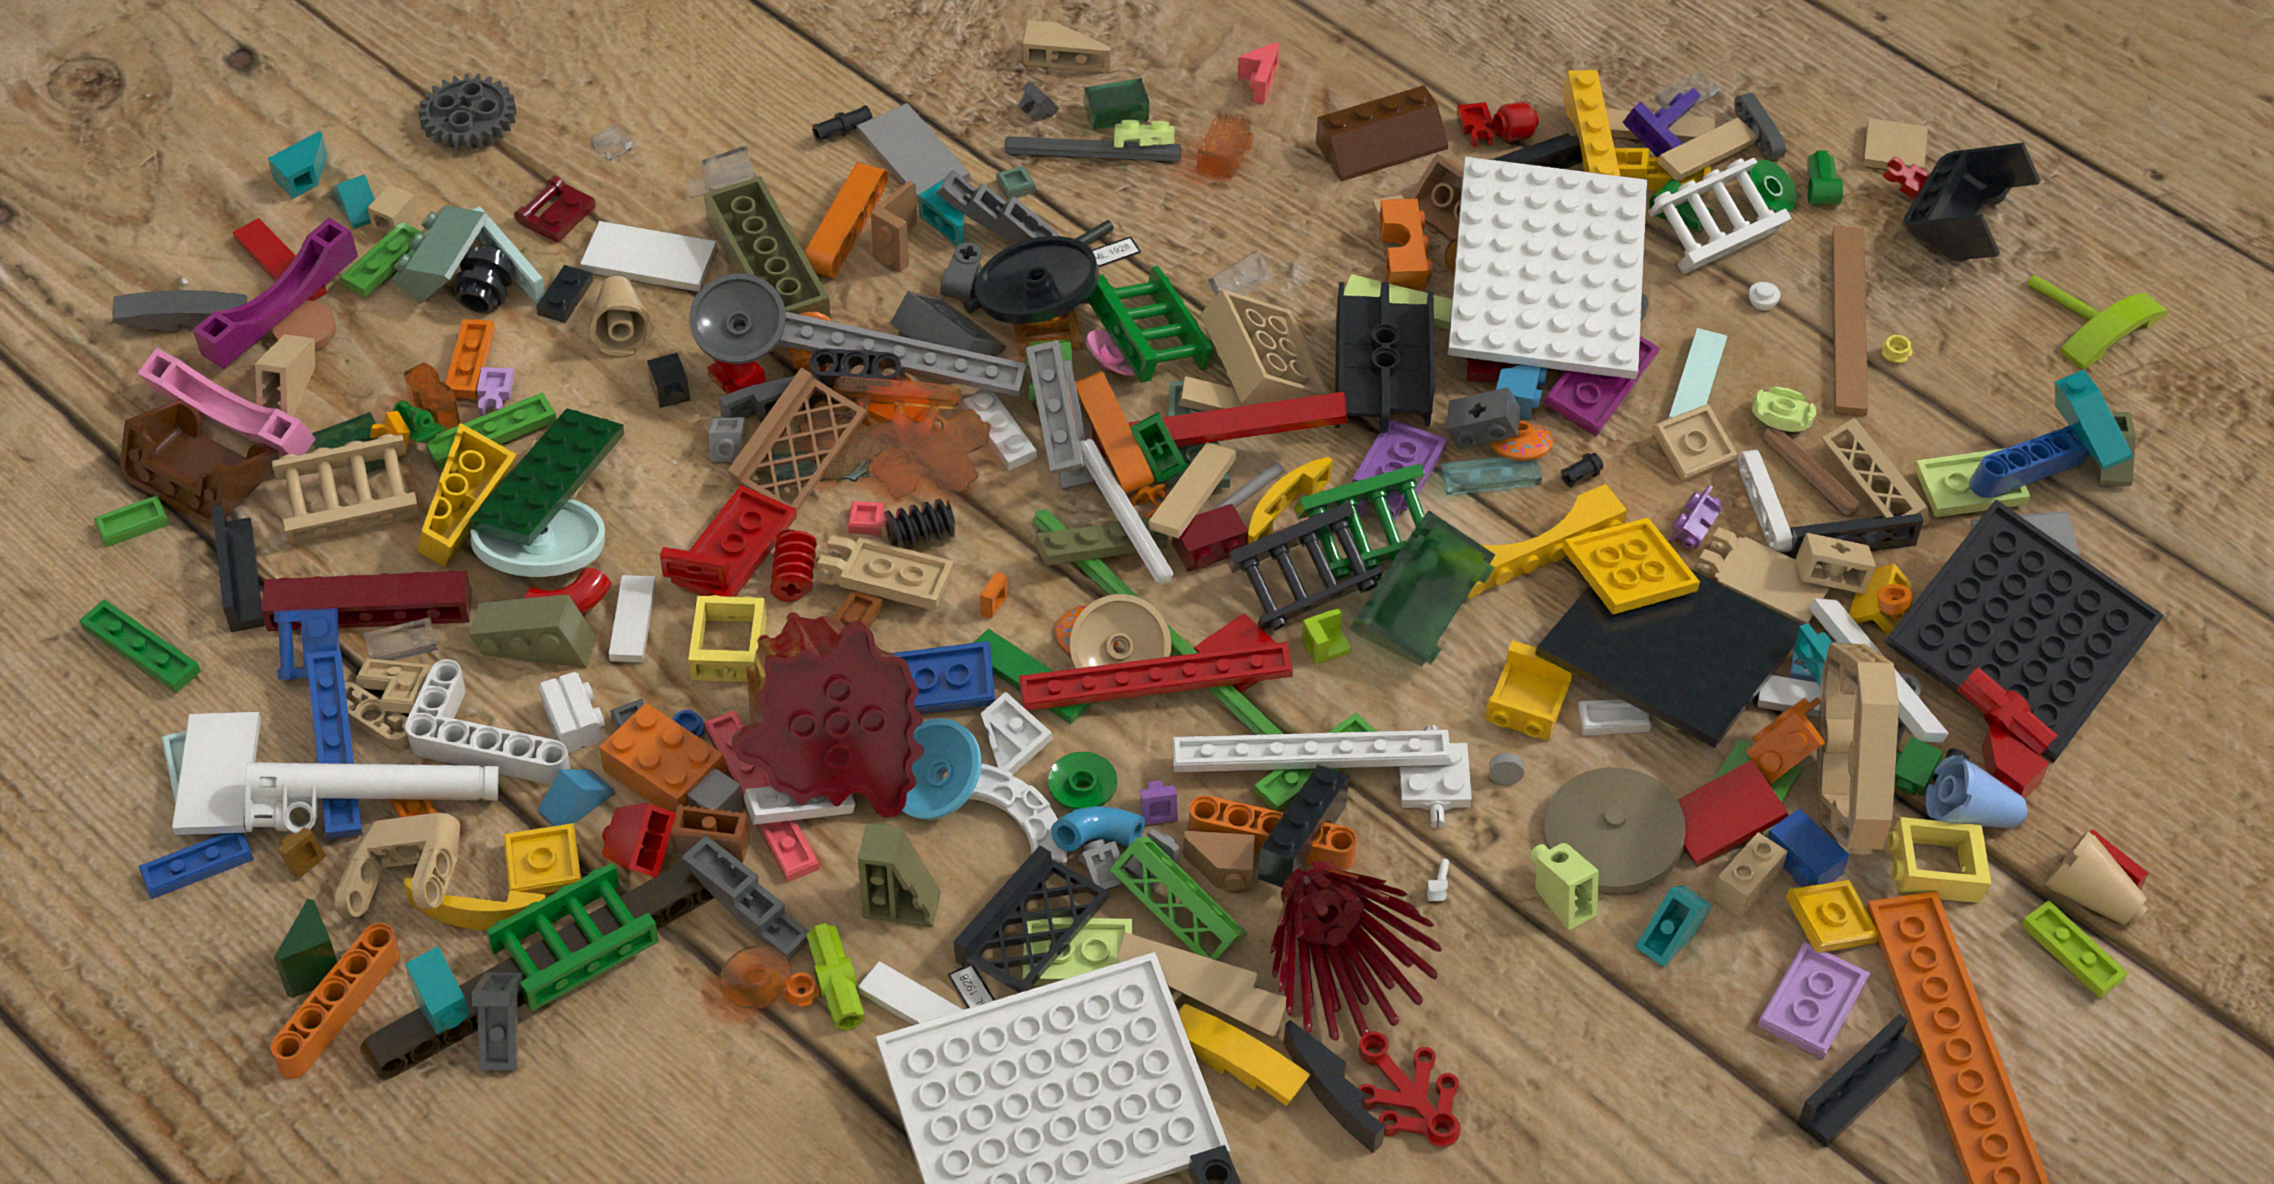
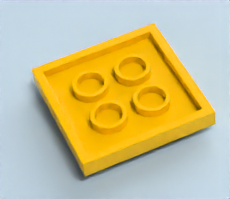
M1648 517L1564 539L1562 550L1612 614L1697 592L1700 581Z

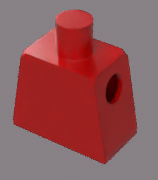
M649 803L617 807L613 813L610 825L606 826L602 832V839L604 841L602 856L624 868L654 878L657 877L676 813Z

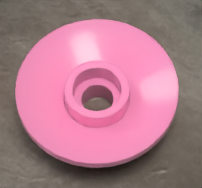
M1102 330L1089 332L1086 337V345L1102 369L1127 376L1135 375L1108 332Z

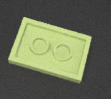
M2003 449L1917 460L1914 468L1935 517L1985 511L1989 509L1995 500H1998L2006 507L2027 505L2030 494L2026 485L1992 498L1980 497L1970 489L1968 482L1983 457Z
M1052 918L1054 930L1069 928L1073 923V918ZM1091 918L1033 986H1044L1120 963L1117 960V955L1125 932L1132 934V919ZM1047 919L1026 921L1029 934L1049 931ZM1051 940L1030 942L1032 955L1046 953L1052 948ZM1024 943L1023 956H1026L1028 953L1026 943ZM1030 964L1023 965V980L1031 972Z

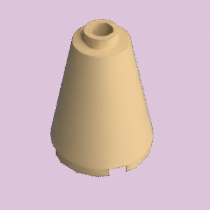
M622 276L609 277L602 283L589 323L591 341L599 346L600 351L616 357L635 354V350L641 346L645 347L652 336L651 318L630 281Z
M2089 831L2067 853L2068 855L2058 864L2044 883L2049 890L2122 925H2126L2129 921L2135 925L2148 909L2144 905L2147 899L2146 896L2097 837Z

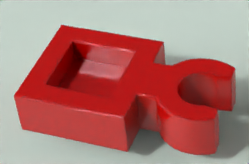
M1487 103L1457 105V117L1463 134L1471 133V146L1477 148L1478 139H1485L1488 146H1492L1494 137L1492 131L1493 120Z
M1893 157L1887 163L1889 168L1883 173V177L1889 182L1900 183L1899 191L1915 200L1930 173L1915 164L1907 168L1900 158Z

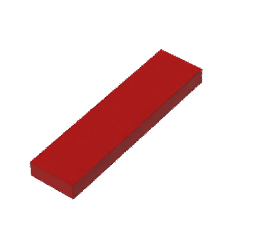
M260 218L233 231L234 239L275 282L296 257ZM325 285L307 300L314 301L327 293Z

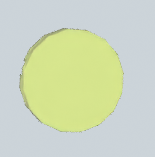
M1770 387L1768 392H1763V389L1759 390L1754 396L1751 405L1752 412L1760 421L1768 426L1784 431L1806 430L1811 427L1816 416L1814 404L1812 402L1808 404L1805 402L1806 397L1803 394L1789 388Z

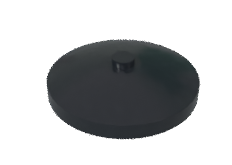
M1063 236L1037 237L1011 245L993 256L980 270L976 279L975 290L981 308L990 317L1012 324L1038 323L1061 316L1085 301L1098 283L1099 268L1095 254L1085 243Z

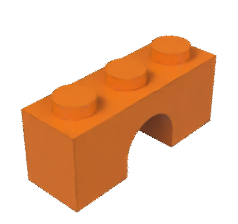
M1417 198L1381 200L1379 212L1382 243L1393 242L1402 245V247H1392L1387 250L1385 263L1387 282L1413 290H1425L1427 277L1432 276L1431 259H1426L1425 254L1428 253L1429 249L1428 235H1423L1422 229L1425 228L1424 211H1419Z

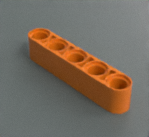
M860 162L854 165L804 253L816 274L834 278L838 274L868 221L871 211L877 205L886 188L888 171L886 169Z
M1103 371L1076 381L1077 394L1081 405L1125 494L1154 483L1149 465Z
M1201 795L1194 798L1189 804L1188 830L1255 835L1254 853L1260 854L1261 847L1269 837V833L1273 831L1284 813L1213 796ZM1325 822L1313 841L1306 865L1313 866L1311 862L1327 861L1341 867L1343 871L1349 870L1355 863L1357 847L1355 832L1348 827Z
M386 923L369 925L274 1037L270 1049L278 1071L283 1077L297 1078L305 1074L400 958V950L395 933L390 925ZM318 1025L317 1027H315V1028H313V1029H309V1028L312 1027V1026ZM295 1053L292 1056L286 1057L288 1054Z

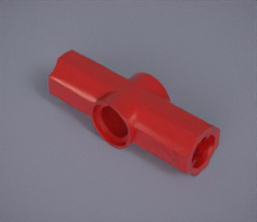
M1979 667L1957 689L1960 694L1984 713V719L1989 726L1994 723L2039 756L2058 736L2030 712L2031 709L2028 702L2020 694L2013 690H2004Z

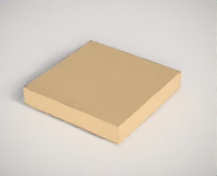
M1869 118L1863 166L1887 170L1889 168L1887 163L1893 157H1898L1905 163L1907 168L1915 164L1924 170L1928 127Z
M1709 404L1654 424L1651 429L1681 482L1736 462L1738 459V453Z

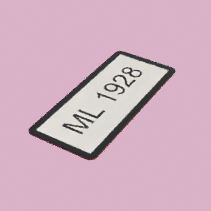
M1127 237L1092 250L1098 267L1141 252L1132 237Z
M970 965L967 969L961 967L948 974L950 981L967 1009L995 1001L987 985L973 965Z

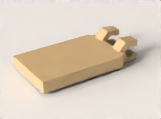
M1718 527L1713 535L1712 540L1714 541L1710 545V549H1704L1699 557L1698 562L1700 563L1696 568V572L1801 625L1806 623L1810 625L1814 615L1808 606L1814 598L1825 599L1832 587L1803 582L1795 559L1747 537H1744V539L1739 537L1737 539L1733 532Z
M831 535L827 543L829 551L826 556L821 555L817 564L819 571L816 575V581L831 586L836 583L839 584V587L935 611L952 574L954 561L860 537L856 543L848 538Z

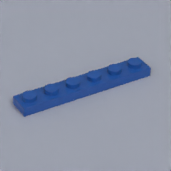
M341 650L306 654L318 763L354 764ZM322 798L326 839L362 835L358 799Z

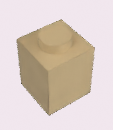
M388 185L368 207L372 229L385 235L401 222L411 226L419 217L415 196L406 190H401L391 185Z

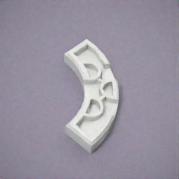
M981 764L979 780L968 799L987 802L1004 810L1023 829L1030 844L1031 854L1041 845L1051 851L1053 860L1067 867V851L1059 848L1051 836V827L1058 819L1045 797L1032 785L1029 786L1022 780L1014 777L1013 773L998 767Z

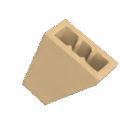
M284 334L255 363L257 405L277 408L294 416L315 369L314 338Z

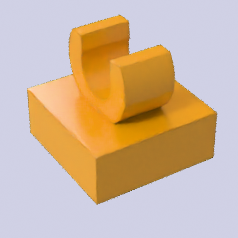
M398 411L386 412L384 424H374L371 426L370 437L379 438L386 434L402 435L407 452L410 430Z

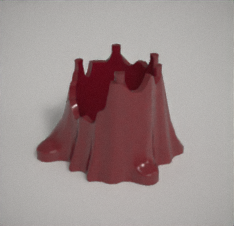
M795 612L789 613L786 617L787 622L778 636L770 638L767 635H761L758 638V648L753 665L746 667L750 723L736 731L732 738V748L735 755L740 761L763 769L768 775L771 787L779 793L788 794L800 806L805 805L813 797L825 796L830 799L833 805L838 807L850 794L861 793L868 798L878 815L887 818L898 815L906 805L907 793L916 786L912 765L924 754V748L913 737L915 729L923 722V716L914 707L918 688L911 676L909 665L899 656L881 650L875 644L872 631L863 622L853 621L845 625L833 617L821 616L816 619L800 617Z

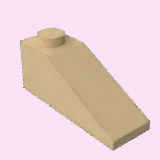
M1027 20L1023 41V65L1110 73L1111 47L1057 22Z

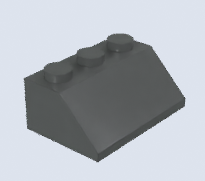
M907 291L890 322L891 325L899 330L898 335L901 337L994 357L998 356L1006 348L1005 344L938 297Z

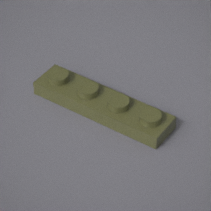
M1151 517L1141 519L1159 549L1167 548L1168 536L1149 530V520ZM1120 522L1037 533L1034 542L1046 566L1138 552Z

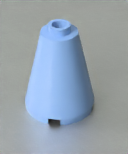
M1953 755L1945 758L1933 772L1938 775L1935 784H1928L1926 790L1925 804L1927 813L1937 821L2013 829L2021 824L2027 816L2026 802L2021 795L1964 757Z

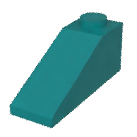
M2083 369L2055 381V407L2101 469L2104 471L2132 459L2133 454L2101 391Z

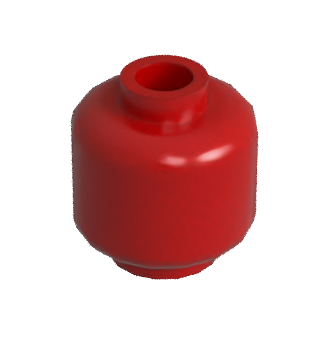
M1525 101L1504 104L1499 107L1497 113L1493 116V129L1496 135L1506 142L1531 138L1535 133L1536 127L1539 125L1538 113Z

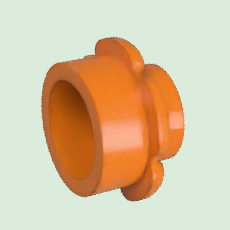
M799 972L793 974L785 984L786 992L784 997L792 1005L797 1004L799 1007H807L820 994L819 985L815 983L814 978L808 973ZM800 990H805V992L802 993V994L799 993L798 991H800Z

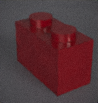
M1232 503L1195 515L1179 538L1172 536V545L1187 572L1198 568H1206L1213 563L1228 558L1230 551L1248 544V530Z

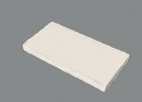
M599 221L580 263L581 270L593 274L610 277L622 276L628 280L699 292L717 250L716 241Z
M259 712L189 714L172 824L174 835L246 833L247 762H255L261 723Z

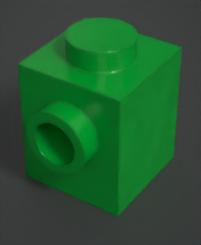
M1910 737L1903 752L1896 751L1894 782L1897 783L1896 788L1909 795L1914 796L1918 793L1924 796L1928 784L1931 783L1935 774L1933 772L1942 760L1943 751Z

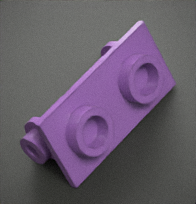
M1710 485L1701 494L1695 491L1687 500L1684 506L1688 510L1686 513L1682 512L1671 525L1674 532L1668 540L1669 544L1678 538L1682 541L1683 547L1688 550L1697 548L1709 530L1706 527L1709 528L1721 512L1720 500L1708 495L1713 486Z

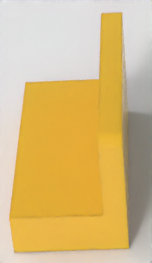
M1894 563L1875 569L1865 594L1855 592L1849 615L1857 624L1873 619L1887 636L1890 635L1901 621L1904 613L1899 619H1891L1889 614L1880 611L1877 599L1878 591L1889 584H1901L1907 586L1910 590L1912 587V583Z

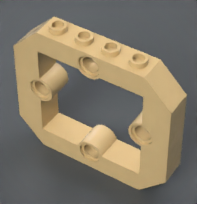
M1830 643L1821 675L1818 732L1826 743L1817 749L1815 782L1820 822L1846 848H1850L1851 853L1871 854L1872 849H1883L1893 815L1899 700L1894 663L1866 644Z

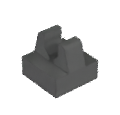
M1028 81L1022 88L1025 94L1018 107L1025 113L1033 107L1028 116L1035 122L1047 114L1052 117L1059 110V107L1031 81Z

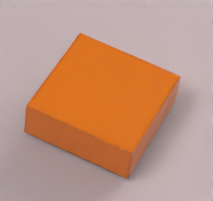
M996 571L980 593V615L989 619L993 618L1007 599L1006 575Z

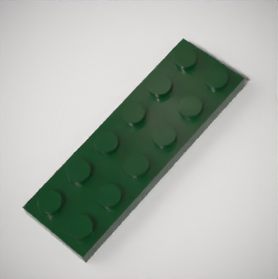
M566 408L470 518L471 529L530 547L623 437L624 424Z

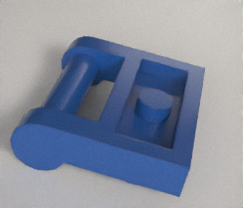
M337 608L274 611V622L278 623L281 666V668L277 669L279 680L308 678L306 654L340 650ZM293 621H301L303 667H294Z

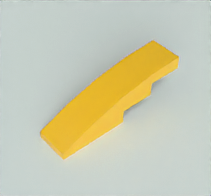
M1614 148L1621 177L1647 180L1646 190L1658 191L1668 181L1675 180L1657 163L1659 157H1650L1649 148ZM1711 166L1678 182L1684 185L1692 180L1695 183L1703 181L1702 178L1711 172Z
M1184 1004L1178 1011L1194 1055L1221 1075L1227 1070L1254 1091L1259 1086L1285 1106L1290 1104L1309 1079L1310 1074L1251 1035L1223 1020L1188 1004Z

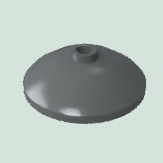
M734 273L712 280L699 291L690 309L689 322L693 338L704 353L720 362L745 364L764 357L775 348L785 330L786 312L782 298L771 284L751 274ZM738 324L745 325V328L741 331L734 329Z

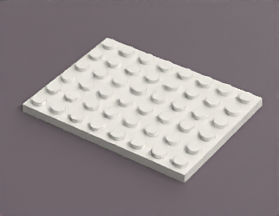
M1465 157L1447 355L1636 379L1639 363L1647 180Z
M1155 952L876 1036V1044L923 1184H1141L1188 1169L1190 1156L1225 1145L1230 1155V1147Z

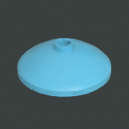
M935 718L923 721L914 731V740L922 745L924 754L912 765L916 786L907 793L906 805L902 809L906 814L921 820L940 819L959 809L973 793L981 772V752L973 734L956 721ZM948 772L945 779H943V775Z

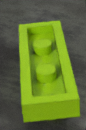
M2049 900L2024 918L2021 926L2098 998L2101 999L2125 981L2128 972Z

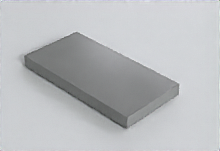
M908 103L857 125V133L901 184L904 185L907 181H911L916 185V201L918 203V195L944 179L952 170L956 171L966 181H970V172Z

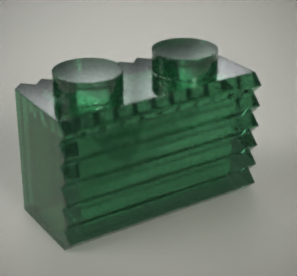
M1142 78L1084 87V107L1093 130L1097 128H1111L1116 124H1121L1122 120H1137L1139 123L1143 120L1146 122L1149 120L1150 101Z

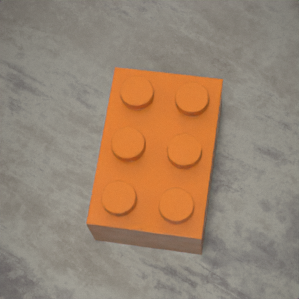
M647 703L599 746L604 772L653 805L676 813L678 805L682 804L684 807L688 805L687 794L713 769H718L727 775L724 754Z

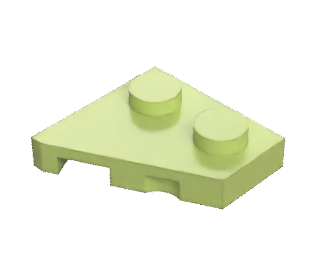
M1122 120L1121 124H1116L1114 147H1123L1124 142H1138L1139 146L1174 144L1175 126H1169V122L1152 121L1151 125H1139L1137 120Z

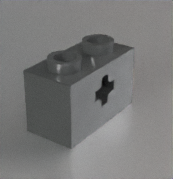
M1509 387L1450 400L1446 430L1458 449L1517 437L1520 406Z

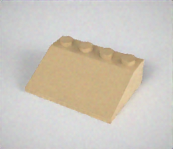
M1221 289L1200 314L1206 326L1205 330L1211 337L1216 353L1221 358L1226 374L1237 392V398L1245 406L1331 393L1291 310Z

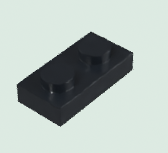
M564 265L536 306L537 314L566 323L593 282L592 273Z

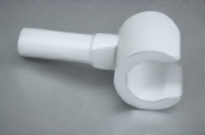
M1448 859L1441 860L1437 880H1427L1428 901L1446 900Z

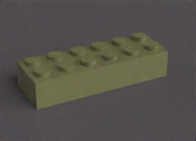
M761 176L704 193L707 221L736 273L751 274L771 284L782 298L785 312L794 314L819 312L831 319L829 296Z

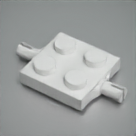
M1430 725L1425 726L1424 730H1431ZM1433 725L1432 730H1439L1438 726ZM1450 743V765L1399 766L1401 808H1421L1430 811V826L1436 829L1438 817V826L1441 829L1445 827V810L1471 807L1472 796L1467 743Z

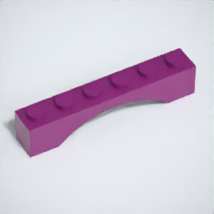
M326 219L306 236L301 249L290 266L266 291L241 306L213 312L193 329L201 355L222 369L228 366L358 257L352 232L333 219Z

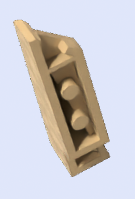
M1125 932L1117 955L1119 962L1155 952L1168 986L1269 1036L1274 1037L1277 1035L1287 1013L1286 997L1257 988L1260 980L1258 973Z

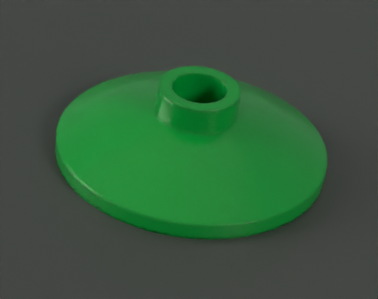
M1758 160V163L1748 172V175L1768 209L1773 210L1774 213L1785 208L1788 212L1791 211L1797 202V192L1790 176L1776 163L1769 160Z
M1074 752L1061 757L1054 763L1048 775V787L1053 798L1066 808L1075 810L1103 806L1115 794L1117 774L1113 765L1104 757L1092 752Z

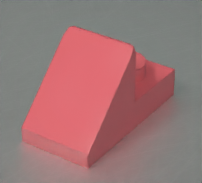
M1278 43L1266 45L1243 54L1238 58V78L1250 80L1249 89L1254 90L1253 102L1265 104L1278 67L1280 45Z

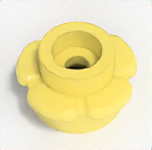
M1892 335L1882 344V355L1891 363H1904L1912 356L1911 343L1902 335Z

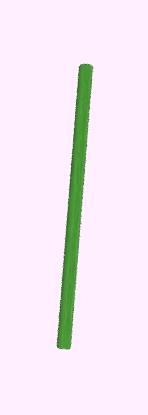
M1047 509L1038 510L1035 513L1033 524L1043 533L1067 529ZM1099 558L1074 562L1108 595L1127 594L1139 597ZM1167 624L1171 636L1170 654L1172 656L1198 653ZM1233 685L1206 688L1255 735L1283 734Z

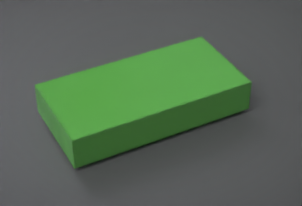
M157 495L94 517L105 547L169 525Z

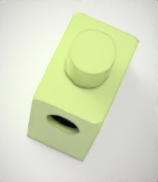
M1561 843L1551 849H1548L1544 844L1536 846L1529 855V859L1536 866V890L1564 927L1569 931L1596 917L1598 914L1599 871L1567 843Z

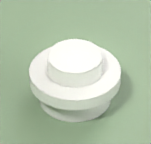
M1758 282L1751 286L1749 299L1753 307L1758 310L1767 311L1779 302L1780 291L1771 283Z

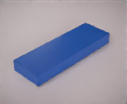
M224 833L138 867L150 898L154 899L253 861L254 858L244 833Z

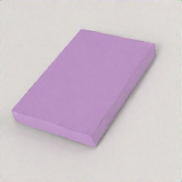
M1804 941L1760 1017L1757 1027L1824 1060L1864 988L1870 973L1828 952L1816 953L1812 945Z

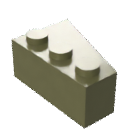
M569 595L479 603L468 634L483 655L583 668L588 666L597 637Z
M866 823L858 855L863 918L933 927L941 891L901 827H894L887 823Z

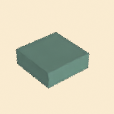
M1024 165L996 174V182L1007 200L1012 196L1019 198L1036 192V185Z

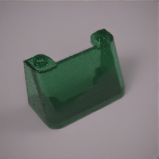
M1428 510L1416 525L1348 629L1358 636L1422 667L1425 662L1431 665L1442 649L1437 645L1440 640L1439 638L1467 595L1478 581L1484 584L1495 567L1490 565L1495 554Z

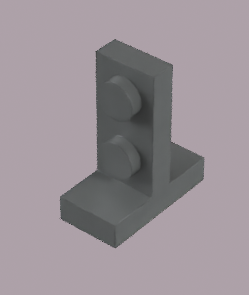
M486 972L472 991V1006H478L479 1070H516L518 1067L517 994L521 990L522 973Z

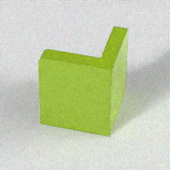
M1338 608L1303 620L1301 641L1315 665L1351 652V646L1341 630L1342 613Z

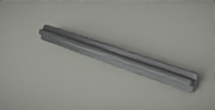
M1007 136L1004 145L1006 154L1179 162L1182 153L1180 144L1139 146L1138 142H1124L1123 147L1118 148L1114 147V141Z

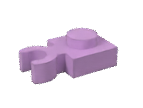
M481 367L477 387L478 399H480L478 401L480 416H484L486 410L490 407H495L496 411L504 408L502 400H510L515 378L513 368Z

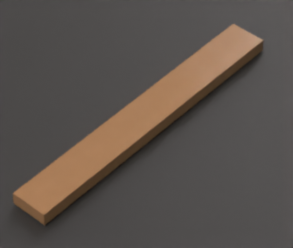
M1834 225L1832 231L1834 413L1866 416L1868 411L1864 228Z

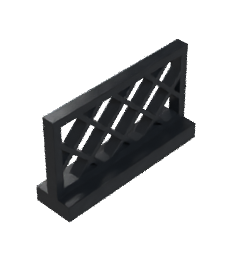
M1039 845L953 941L956 963L966 969L973 965L1018 993L1028 991L1109 899V891L1052 859L1051 851ZM1054 873L1065 879L1067 886L1046 889L1045 882ZM1087 892L1095 897L1089 904L1075 906L1073 894ZM1069 895V907L1050 909L1048 898ZM1044 899L1046 910L1025 913L1024 906L1028 901ZM1073 916V923L1069 928L1054 930L1052 918ZM1048 920L1049 931L1028 933L1026 921ZM1023 924L1024 935L1003 938L1002 931L1007 925ZM1051 940L1052 948L1048 952L1032 955L1030 942ZM1026 943L1028 955L1007 958L1005 947ZM1001 948L1003 959L987 961L980 956L987 949ZM1030 964L1031 972L1023 981L1009 974V967Z

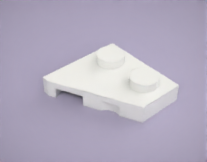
M1007 692L1002 694L981 713L998 768L1013 774L1053 740L1052 732Z

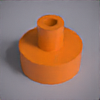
M1889 584L1882 587L1877 593L1879 610L1889 614L1891 619L1901 618L1902 614L1912 607V593L1907 586Z

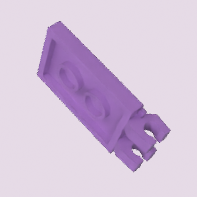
M1389 419L1388 433H1379L1354 475L1352 483L1421 463L1425 476L1417 485L1418 488L1415 489L1419 496L1444 453L1448 439ZM1399 491L1388 493L1386 501L1393 520L1396 522L1400 510L1407 511L1408 506L1404 495L1400 494ZM1369 499L1357 502L1356 510L1360 517L1367 510Z

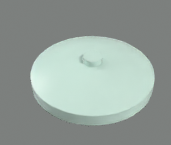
M571 498L530 547L471 529V546L480 560L499 571L527 577L556 576L583 568L600 555L605 543V526L598 513L586 504Z

